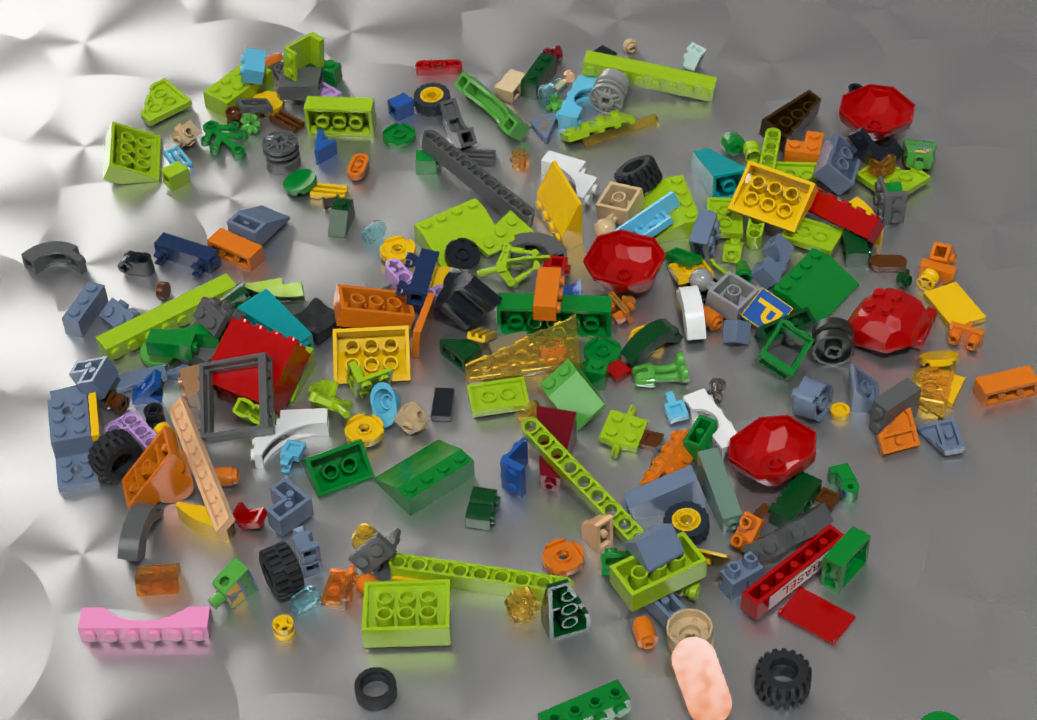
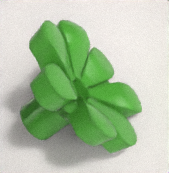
M552 94L549 101L545 102L544 107H546V110L552 109V112L555 113L558 109H561L563 100L558 98L557 94Z
M246 113L245 118L240 120L244 124L241 126V130H247L249 135L253 132L255 134L258 133V127L261 125V122L257 120L258 116L256 114L251 116L250 113Z

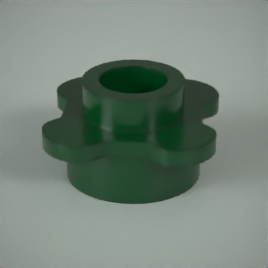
M906 269L905 272H899L896 277V285L901 287L903 291L912 283L909 269Z

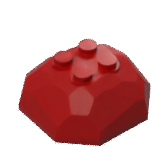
M868 84L842 95L839 117L840 121L852 131L864 127L872 140L877 142L909 129L913 122L915 104L895 87Z
M620 229L597 236L584 257L583 263L593 281L616 294H636L644 292L652 286L666 259V254L655 238Z
M877 288L873 291L872 295L861 301L847 321L852 324L854 329L855 346L889 353L913 346L929 325L930 318L921 300L901 289Z
M789 415L759 417L730 438L728 459L732 467L739 473L766 486H778L797 476L815 462L817 434L816 431Z

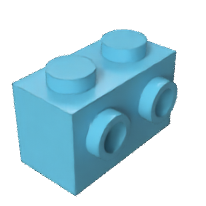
M246 47L245 54L241 55L239 74L242 75V82L262 85L266 51Z

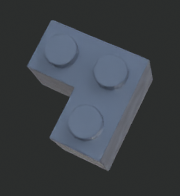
M108 356L76 361L69 373L83 394L87 393L88 396L89 393L96 392L98 400H102L107 396L109 389L119 374Z
M286 477L269 488L273 506L266 510L269 526L280 536H285L314 515L312 499Z

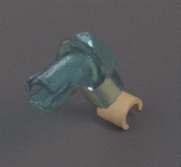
M571 70L564 72L565 79L559 78L552 83L542 84L538 88L537 95L540 98V105L548 106L547 102L550 104L552 94H557L559 97L568 88L566 83H572L575 80L574 73Z

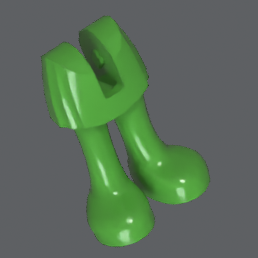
M683 351L677 352L674 362L670 364L652 365L651 363H646L632 368L637 387L651 388L655 387V383L659 382L689 383V371L687 365H685Z

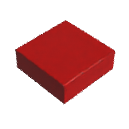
M620 359L609 365V377L616 383L631 375V369Z

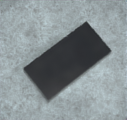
M435 388L431 421H451L455 394L454 388Z

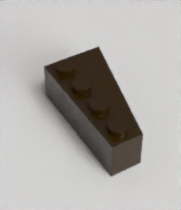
M810 90L806 91L763 118L759 134L764 138L767 129L778 128L781 131L780 151L784 153L787 140H795L818 114L821 98Z

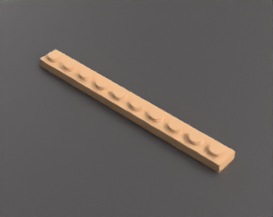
M179 397L168 412L183 450L186 453L188 463L214 529L217 533L223 535L232 526L235 518L204 442L200 437L186 399Z

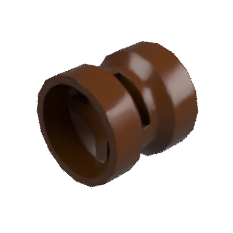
M238 106L228 107L225 110L227 125L231 122H238L241 128L244 124L240 122L242 118L240 109L237 108Z
M109 390L107 396L102 400L104 408L108 410L113 409L118 414L125 413L130 404L128 396L118 395L113 390Z

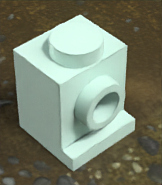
M692 42L686 49L687 51L683 57L685 59L683 66L687 70L695 71L700 66L707 50Z

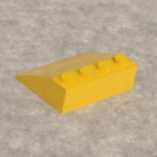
M749 160L728 210L795 233L809 211L818 189L816 183Z
M552 161L537 191L535 207L537 211H540L543 222L547 223L549 232L553 233L554 237L566 249L583 245L582 203L558 163Z
M409 325L333 329L334 381H337L338 385H348L346 380L348 363L356 360L358 366L363 368L365 376L392 367L393 376L391 382H410L411 338Z

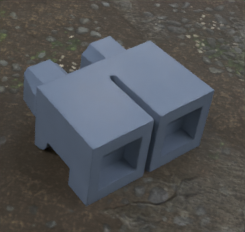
M305 526L294 528L292 530L293 535L291 536L294 553L301 567L304 579L324 572L320 547L317 540L313 541L312 530L306 531Z
M750 551L744 554V558L728 563L727 567L720 571L723 580L719 581L718 588L730 601H733L740 597L743 591L764 576V567L758 562V558L753 552Z

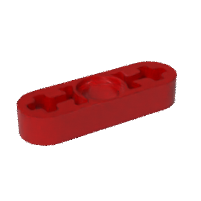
M458 59L421 60L415 64L416 74L420 76L457 75L463 71L462 61Z
M927 308L926 312L930 318V323L911 347L919 350L922 349L935 323L938 309Z

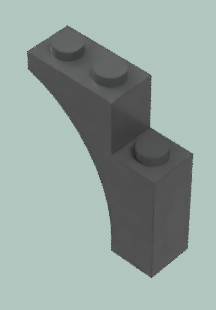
M825 503L806 510L798 517L772 532L745 544L742 548L745 554L750 551L753 552L760 563L786 552L797 543L814 537L834 520Z

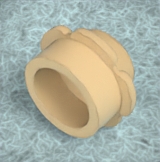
M632 38L625 40L622 45L625 53H634L637 50L638 42Z

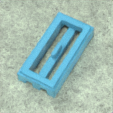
M179 146L163 151L164 157L170 164L176 160L190 169L194 168L193 163ZM174 151H177V153H178V154L181 156V158L184 160L185 164H183V162L180 160L179 156L176 155V153H175Z

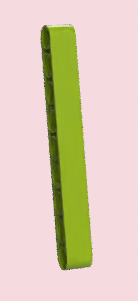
M778 128L766 130L759 163L773 169L777 167L781 142V131ZM750 217L746 231V247L750 250H758L762 246L766 223Z
M528 417L522 421L523 437L527 439L532 448L596 515H604L609 511L616 512V514L612 515L613 532L623 543L644 532L641 526L536 418ZM529 428H535L534 431H527ZM544 441L548 442V444L541 445L540 443ZM556 455H561V456H562V457L559 458V459H554V458H553V457L556 456ZM568 469L575 470L573 473L566 472ZM581 483L589 484L586 487L579 486ZM595 497L602 498L600 501H594L593 499ZM623 525H628L630 528L627 530H623L620 527Z
M396 553L392 559L388 560L391 578L394 575L421 580L450 579V589L543 602L547 584L568 579L574 588L573 581L564 576Z

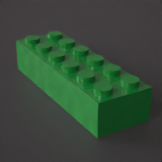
M498 293L503 298L496 308L498 335L506 336L526 331L528 336L611 338L612 296L563 295V300H559L561 302V313H557L556 321L533 320L535 294Z

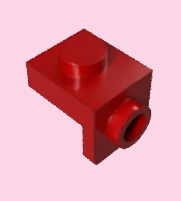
M238 502L233 511L235 523L241 530L257 529L263 525L267 511L265 507L248 509L243 502Z

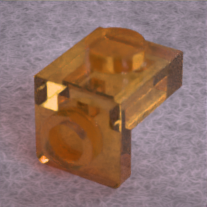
M893 154L888 155L880 162L874 158L869 160L868 173L877 178L882 175L884 179L896 169V156Z

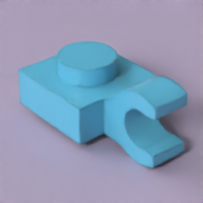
M672 391L665 392L666 399H664L663 410L670 424L689 419V413L683 400L676 401Z
M287 439L280 452V457L282 458L280 465H283L281 472L289 474L293 461L300 462L307 449L306 443Z

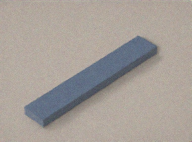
M164 364L117 375L109 390L116 391L118 394L132 391L154 369L162 372V383L168 382ZM76 385L50 391L51 400L83 394Z

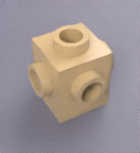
M189 120L183 125L179 123L174 127L173 130L175 132L170 137L180 148H183L185 145L190 147L196 142L194 138L201 132Z
M412 400L400 407L393 420L404 432L411 435L415 432H421L426 427L425 422L429 415Z

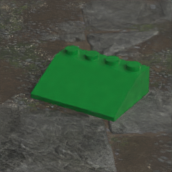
M812 248L772 288V294L797 311L808 307L816 322L821 319L830 317L858 288L859 283L830 255Z
M438 439L374 478V481L411 516L475 476L474 460L461 448Z

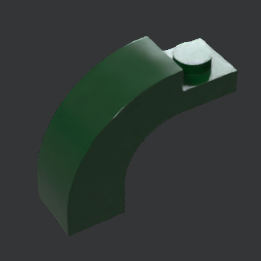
M658 319L645 325L635 333L620 353L632 365H641L645 363L650 354L660 345L667 342L680 343L684 337L679 333V329L667 319Z

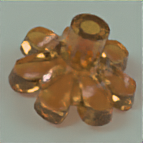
M519 149V152L517 150L512 151L514 157H510V162H514L512 165L514 170L519 168L520 171H524L526 167L530 166L528 161L530 155L525 154V149Z

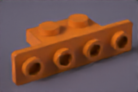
M688 428L677 429L671 433V438L662 446L660 454L652 461L649 470L643 474V479L639 483L640 486L658 479L660 475L663 477L690 465L694 458L682 444L686 434L690 431Z

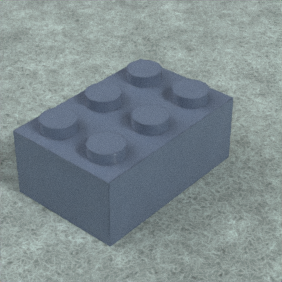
M836 132L824 142L813 175L839 196L854 185L861 162L855 155L856 147L839 132Z

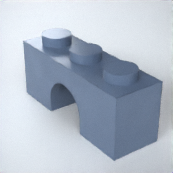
M780 233L768 239L762 250L767 257L755 264L750 275L763 288L774 287L781 280L780 277L786 270L787 262L792 258L791 254L795 247Z

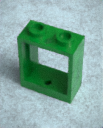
M781 319L776 324L754 361L787 382L794 375L814 339L806 331L796 328L791 321ZM779 331L802 345L791 366H788L767 352Z
M852 526L823 557L820 584L839 594L867 563L871 536L863 530Z

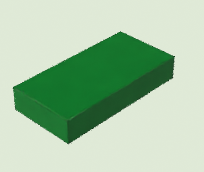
M677 247L665 252V260L688 268L703 262L701 255Z

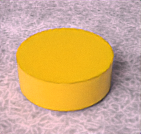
M842 402L834 403L830 408L831 418L836 421L847 420L850 416V407Z

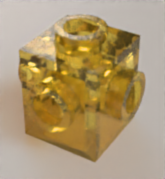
M529 586L511 591L504 601L507 612L515 624L522 621L524 623L532 621L540 609L538 599L534 597Z

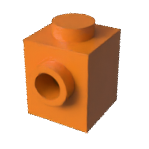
M934 242L929 260L955 265L957 254L952 245Z

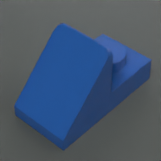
M317 130L314 150L316 165H320L338 153L337 142L335 140H328L324 130Z
M154 369L133 389L131 404L162 403L163 389L160 388L162 385L161 371Z

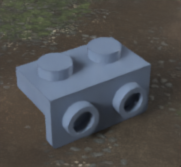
M111 298L99 316L115 328L141 314L133 308L129 310L128 307L130 305L122 299L117 301Z

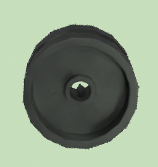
M828 317L821 319L813 326L812 338L814 342L812 343V354L818 362L828 366H837L851 360L855 352L854 329L851 323L839 317Z

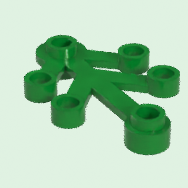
M211 120L203 125L205 136L200 138L201 145L205 147L210 145L211 154H219L220 146L223 142L232 150L233 159L243 160L246 157L245 148L242 145H236L230 140L240 139L245 141L249 138L248 131L240 130L238 122H231L229 125H219L218 122ZM215 135L214 144L211 145V137Z

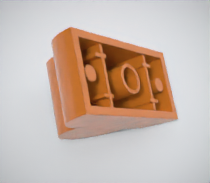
M164 426L122 478L128 509H131L137 502L155 505L159 501L163 503H177L189 497L193 492L194 483L187 456L180 448L177 434L172 428Z

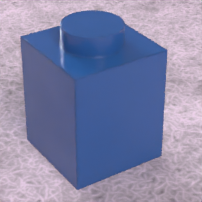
M405 93L387 100L389 114L397 121L415 114L414 100Z

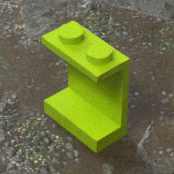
M314 32L283 47L284 75L295 82L298 81V70L309 63L316 67L324 66V38Z

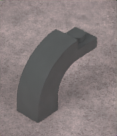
M456 98L439 102L443 117L442 123L453 145L461 149L477 144L473 127L468 128L465 125Z
M539 232L520 233L514 235L515 241L509 242L513 247L525 248V250L529 251L537 249L540 252V256L554 255L567 257L566 247L558 239L548 234ZM512 253L510 258H518V257H522V256H532V255H530V254H525V253H524V255H523V254Z
M63 241L45 242L33 246L21 254L25 268L36 275L53 265L69 266L81 275L87 272L86 259L79 253L78 246Z
M137 502L131 507L122 527L118 546V559L139 561L145 557L146 541L150 527L156 520L163 517L164 509L157 508L155 504Z

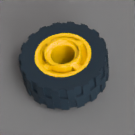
M432 82L421 85L414 92L415 109L426 117L442 115L438 103L450 99L449 89L441 83Z
M684 501L669 507V510L665 512L663 523H672L676 534L684 531L695 546L702 544L707 539L710 529L709 515L701 505Z

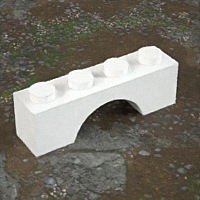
M704 388L683 396V402L691 422H695L698 415H703L717 421V431L712 435L711 448L717 447L722 461L727 460L730 438L737 433L732 422L727 420L723 410L717 407L713 397L708 395Z

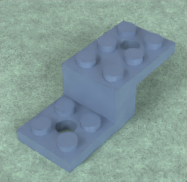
M87 393L47 400L50 441L56 460L59 493L100 486L99 475L88 463L89 449L93 447ZM81 470L80 473L73 474L75 471Z

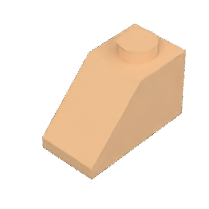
M611 514L597 515L592 519L586 520L581 525V539L596 553L613 544V516Z

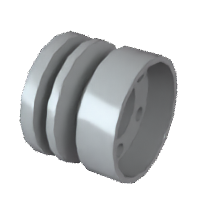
M617 69L601 71L589 95L592 106L598 111L607 114L613 110H621L630 89L628 77Z

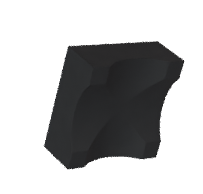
M316 297L303 311L294 314L312 333L313 342L318 345L333 333V329L341 327L336 326L334 310Z

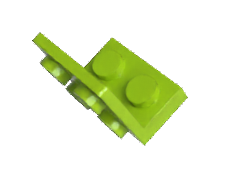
M356 360L349 362L346 380L354 398L369 396L372 388L377 383L385 382L391 385L393 368L390 367L365 376L363 368L358 366Z

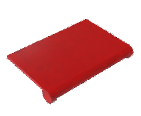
M801 586L783 608L780 607L777 615L832 645L837 643L856 618L855 615Z

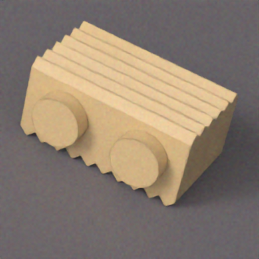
M510 69L508 73L503 75L502 80L495 84V96L502 101L513 104L521 95V79L526 73Z

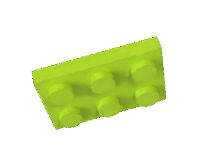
M707 197V210L717 213L718 221H720V238L743 239V215L728 210L732 198Z
M804 217L795 233L784 230L781 235L794 246L807 250L815 248L832 256L842 239L843 229Z
M524 376L466 384L473 418L531 409Z

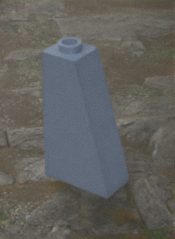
M689 465L623 493L626 502L622 504L628 514L631 513L634 520L664 514L669 510V507L674 506L676 503L686 501L704 505L707 501L692 465Z

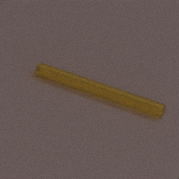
M651 114L635 120L636 123L629 124L628 122L622 124V127L616 129L613 127L605 130L603 133L590 135L582 139V145L587 148L658 123V116Z

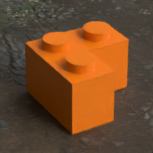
M807 131L805 142L787 140L784 161L817 162L823 147L824 133Z

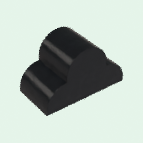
M452 267L444 278V287L435 300V307L461 328L468 329L483 314L492 311L503 298L475 275Z

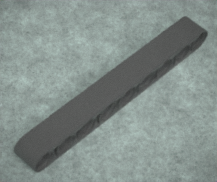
M431 129L424 131L421 146L423 151L504 216L511 210L530 228L532 227L535 210L437 131Z

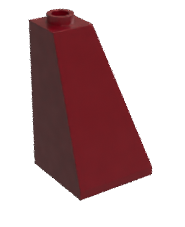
M537 406V420L572 455L577 440L576 412ZM544 441V442H541L540 444H541V445H546V444H548V442ZM539 455L540 488L560 492L564 480ZM556 455V456H554L553 458H554V459H559V458H561L562 456H561V455Z

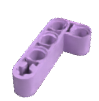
M394 258L386 261V280L392 284L395 290L398 288L396 287L398 280L405 281L407 284L411 283L413 274L400 260ZM443 284L436 285L430 289V293H435V300L443 289ZM434 304V314H435V313L439 312L440 310H439L437 307H435V304ZM413 306L414 310L420 315L422 307Z
M135 412L126 413L105 426V432H111L113 429L128 431L141 445L143 451H145L157 435Z

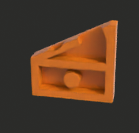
M911 408L904 409L876 435L881 455L921 445Z

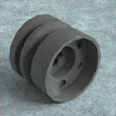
M276 130L263 138L262 147L265 155V166L270 173L288 175L299 169L301 166V156L296 134L287 130Z

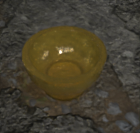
M534 400L524 405L516 412L515 419L521 423L528 417L537 419L536 408L540 406L539 402Z
M364 523L359 525L351 536L353 548H359L375 535L378 530L370 524Z

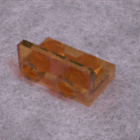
M180 563L138 566L134 577L137 596L179 593Z
M350 564L349 570L331 568L320 601L321 607L346 610L348 602H352L353 587L357 585L359 573H356L354 564Z

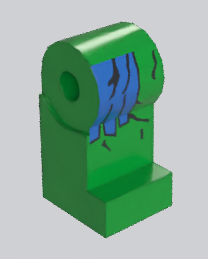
M848 462L829 467L827 480L830 485L836 484L842 495L841 500L845 503L856 502L860 486Z

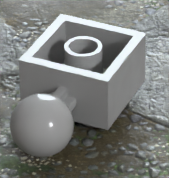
M705 268L694 270L689 278L690 285H697L700 292L708 290L705 306L711 307L727 320H741V314L760 291L758 287L730 270L716 283L713 281L711 272Z

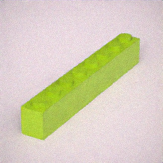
M590 50L586 52L581 74L597 78L598 74L605 69H617L628 77L632 86L712 102L717 77Z
M227 274L219 276L96 336L98 349L103 356H108L112 362L141 348L146 343L151 328L164 330L179 329L195 321L196 319L192 315L202 297H216L220 299L237 284Z

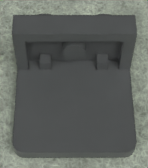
M878 176V180L875 182L876 195L873 196V204L877 206V216L881 218L883 224L904 223L907 192H888L883 176Z
M202 297L192 315L215 337H220L228 321H231L232 317L238 320L240 318L248 320L244 312L234 307L235 304L227 299L222 301L216 297Z
M399 528L395 529L386 538L377 532L351 553L348 560L364 574L377 571L386 559L390 560L396 555V548L401 540V530Z

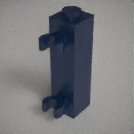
M164 232L154 242L155 253L153 256L158 258L155 261L157 265L162 266L166 260L190 267V269L194 270L192 276L197 278L201 276L202 272L212 274L220 266L221 259L218 249Z
M421 248L419 256L407 252L405 259L409 260H406L405 267H415L410 284L398 280L396 285L398 288L395 292L398 296L407 295L406 304L423 307L426 296L432 286L440 252Z

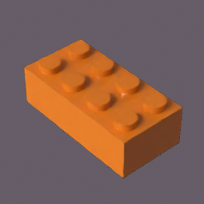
M337 284L333 298L336 326L365 328L409 325L411 331L415 313L413 305L406 304L407 295L398 296L395 294L396 290Z

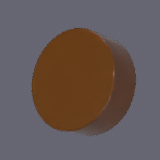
M161 281L157 284L156 296L159 300H167L171 293V286L168 282Z

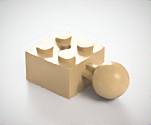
M612 181L609 182L595 204L598 221L594 225L596 237L613 232L617 228L616 224L622 225L640 213L645 205L642 188Z

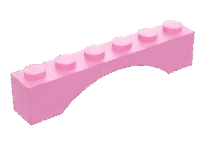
M210 606L187 607L169 617L147 621L122 618L110 613L103 607H82L78 632L81 641L87 642L210 640L213 617Z

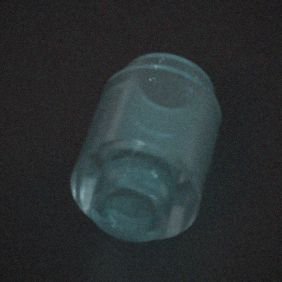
M381 220L371 222L361 230L362 240L368 244H373L385 235L387 231L386 224Z
M307 586L293 595L291 600L288 601V605L295 615H303L320 604L321 594L317 588Z

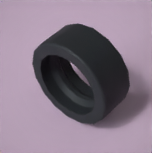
M382 667L366 669L355 680V696L358 704L364 709L381 711L391 706L397 698L396 679L387 669ZM372 682H383L389 686L386 693L377 697H371L363 693L364 687Z

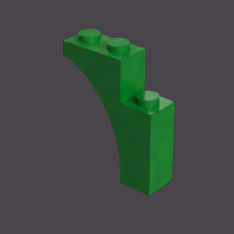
M230 321L226 324L220 337L213 336L200 323L181 329L164 330L151 328L146 339L147 353L150 356L193 360L195 353L199 351V347L217 349Z

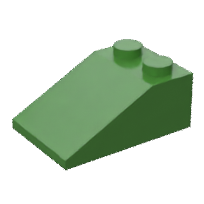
M569 358L540 383L549 399L558 409L576 412L577 432L607 406L582 369Z

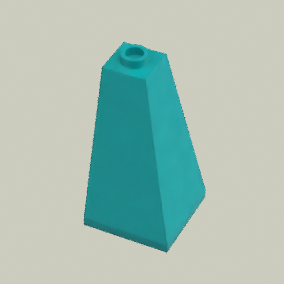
M709 148L692 151L691 165L708 197L733 198L746 167Z
M264 289L237 307V310L246 314L245 317L251 322V325L256 326V324H260L266 327L267 331L272 332V330H276L282 333L283 337L288 338L292 336L298 339L300 344L314 348L312 333L269 290Z

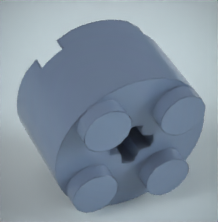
M805 376L799 387H795L792 391L791 397L794 399L792 413L813 421H822L829 411V408H826L828 402L832 403L833 387L825 382Z

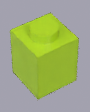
M179 161L161 169L163 183L172 191L190 182L188 167Z

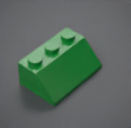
M356 439L301 459L307 478L317 497L375 477L362 439Z

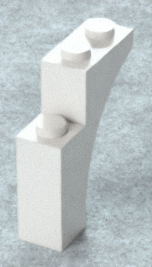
M548 150L541 160V174L546 175L552 161H556L581 201L582 211H584L586 206L590 205L594 195L598 194V177L588 174L586 161Z
M328 408L280 410V418H277V425H275V434L252 437L254 449H251L250 455L251 461H255L256 469L264 468L269 459L283 448L287 439L298 441L309 437L329 436L330 420Z

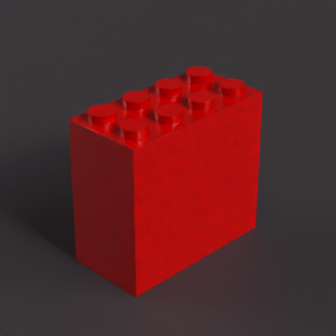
M232 317L211 361L264 352L273 358L274 411L280 417V410H285L311 355L305 350L306 347L292 336L286 338L276 330L270 332L260 324L254 326L244 318L238 320ZM258 366L213 374V389L236 400L238 398H247L253 403L259 404Z

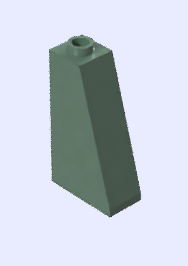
M715 447L699 451L697 455L696 477L721 531L736 530L743 514L719 450Z

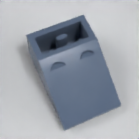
M261 205L236 212L227 221L228 231L262 246L290 217Z

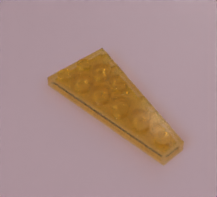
M576 314L569 316L570 318L563 322L558 321L554 323V326L541 329L515 341L513 345L506 348L504 346L489 356L484 355L465 364L467 384L553 373L568 358L582 369Z

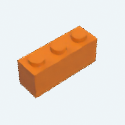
M223 228L218 229L207 239L208 247L218 249L221 259L250 272L265 260L263 246Z
M538 268L533 301V320L556 321L557 313H561V302L559 300H563V289L561 287L565 285V276H561V268Z
M1030 365L975 378L973 393L983 408L1037 395V376Z

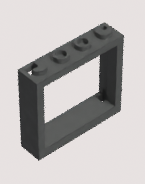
M264 352L199 363V374L197 375L200 381V389H198L200 427L198 431H200L202 440L211 444L275 434L273 358ZM258 366L260 425L214 433L213 374Z

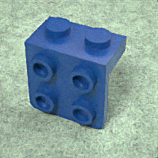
M524 437L515 442L512 449L507 454H504L500 460L502 488L520 498L526 494L525 467L528 464L527 439Z

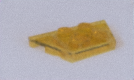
M956 364L946 367L914 369L912 382L921 388L918 408L926 414L930 412L937 416V421L944 420Z

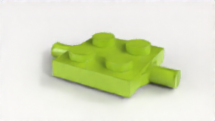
M633 405L629 406L627 413L611 409L600 433L598 442L612 447L609 454L611 458L614 455V459H616L620 450L637 453L644 430L648 426V420L634 416L637 408L633 407Z

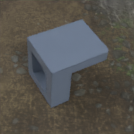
M738 319L724 320L723 343L749 345L751 322Z

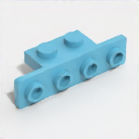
M673 191L669 192L614 231L622 229L653 238V236L674 223L668 213L680 206L676 194Z

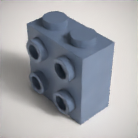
M699 209L689 239L690 251L701 255L707 262L711 256H714L716 251L715 242L720 239L721 230L719 229L720 221H718L717 213L711 210Z

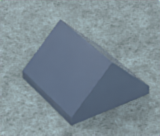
M851 364L847 384L851 413H871L873 400L880 396L878 382L856 365Z
M672 523L657 524L624 542L625 548L648 573L684 554V549Z

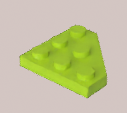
M163 78L151 84L149 95H147L144 102V109L141 110L140 114L141 119L149 126H152L193 106L192 100L166 78Z
M866 166L857 172L855 178L875 192V182H877L878 176L882 175L885 183L901 182L903 191H906L908 195L931 180V176L922 170H916L915 168L900 170V167L886 166L885 169H875V166Z

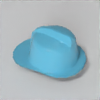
M380 382L372 388L370 402L373 415L378 416L382 420L384 428H388L394 422L393 419L400 407L401 399L399 393L392 389L388 383Z

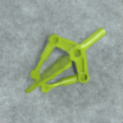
M506 243L502 247L503 250L496 262V266L477 270L478 277L498 273L507 282L509 287L516 289L519 283L527 278L530 273L542 267L541 264L543 261L550 259V255L540 256V252L537 249L529 251L525 250V248L513 247ZM512 253L523 254V255H524V253H525V254H530V255H532V256H522V257H518V258H510ZM511 270L524 271L515 278L511 274Z
M326 379V381L320 380L309 386L310 396L308 400L314 402V408H328V411L338 412L344 418L350 417L353 403L335 396L339 384L337 381L331 382L329 379Z

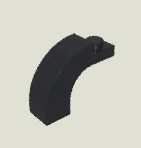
M864 127L850 132L847 136L857 149L855 152L857 158L868 166H884L898 160L904 153V150L895 138L878 146Z

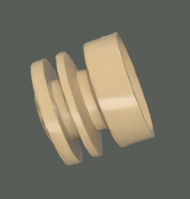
M689 608L680 610L669 618L666 631L671 658L676 645L689 637L702 638L714 648L712 621L706 613Z

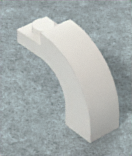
M698 286L678 287L676 298L680 302L682 309L684 336L687 340L706 339L704 309Z

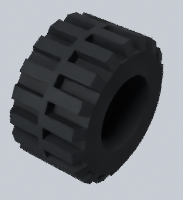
M642 155L627 161L614 174L617 183L642 188L643 194L656 187L663 178L654 157L651 155Z
M113 429L111 432L107 431L103 436L98 437L99 439L94 441L93 447L89 449L90 453L88 454L89 465L102 480L111 484L122 482V478L144 452L141 445L128 431Z
M285 541L259 551V562L263 575L271 592L278 600L304 590L305 582L301 567L293 550Z
M776 648L772 649V653L767 651L764 653V657L761 656L758 659L755 669L756 695H759L761 701H766L767 706L773 705L775 709L784 707V710H789V707L796 708L799 703L803 704L805 698H808L812 680V668L809 666V661L807 659L804 660V656L801 653L797 655L795 650L786 651L787 648H782V650L778 651ZM785 676L792 680L788 682H782L776 680L774 677Z

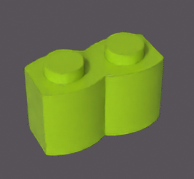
M238 398L232 411L248 423L259 426V404H255L247 398ZM275 413V425H277V424H276V421H277V418H279V416H278L276 413Z

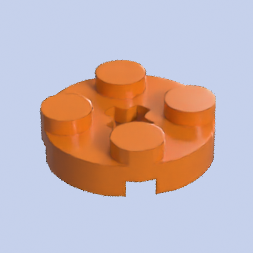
M564 538L550 541L545 546L544 552H542V564L552 575L570 576L583 568L584 551L580 544L575 541L571 543ZM560 555H563V557H567V558L564 559V560H562V559H559V556H560Z

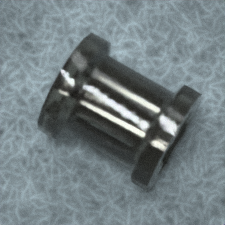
M339 194L329 198L321 197L325 213L331 210L335 199L340 198Z
M713 378L709 382L710 389L707 393L708 395L712 394L714 403L718 404L723 400L722 393L727 386L723 379Z

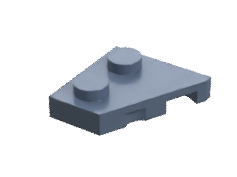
M955 417L917 425V432L944 456L965 452Z

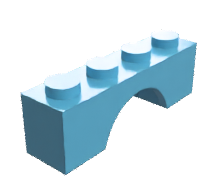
M579 75L577 80L573 81L571 91H568L566 100H563L561 109L556 114L558 128L567 129L580 126V123L583 121L582 107L578 105L590 102L589 95L597 78Z

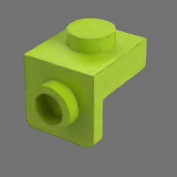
M738 238L727 240L724 243L722 261L736 264L741 261L745 242H741V239Z

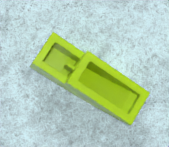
M281 277L245 284L247 291L255 295L267 289L279 301L305 300L301 281L284 284Z

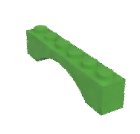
M466 72L461 73L454 86L488 112L508 136L522 141L531 127L476 77Z

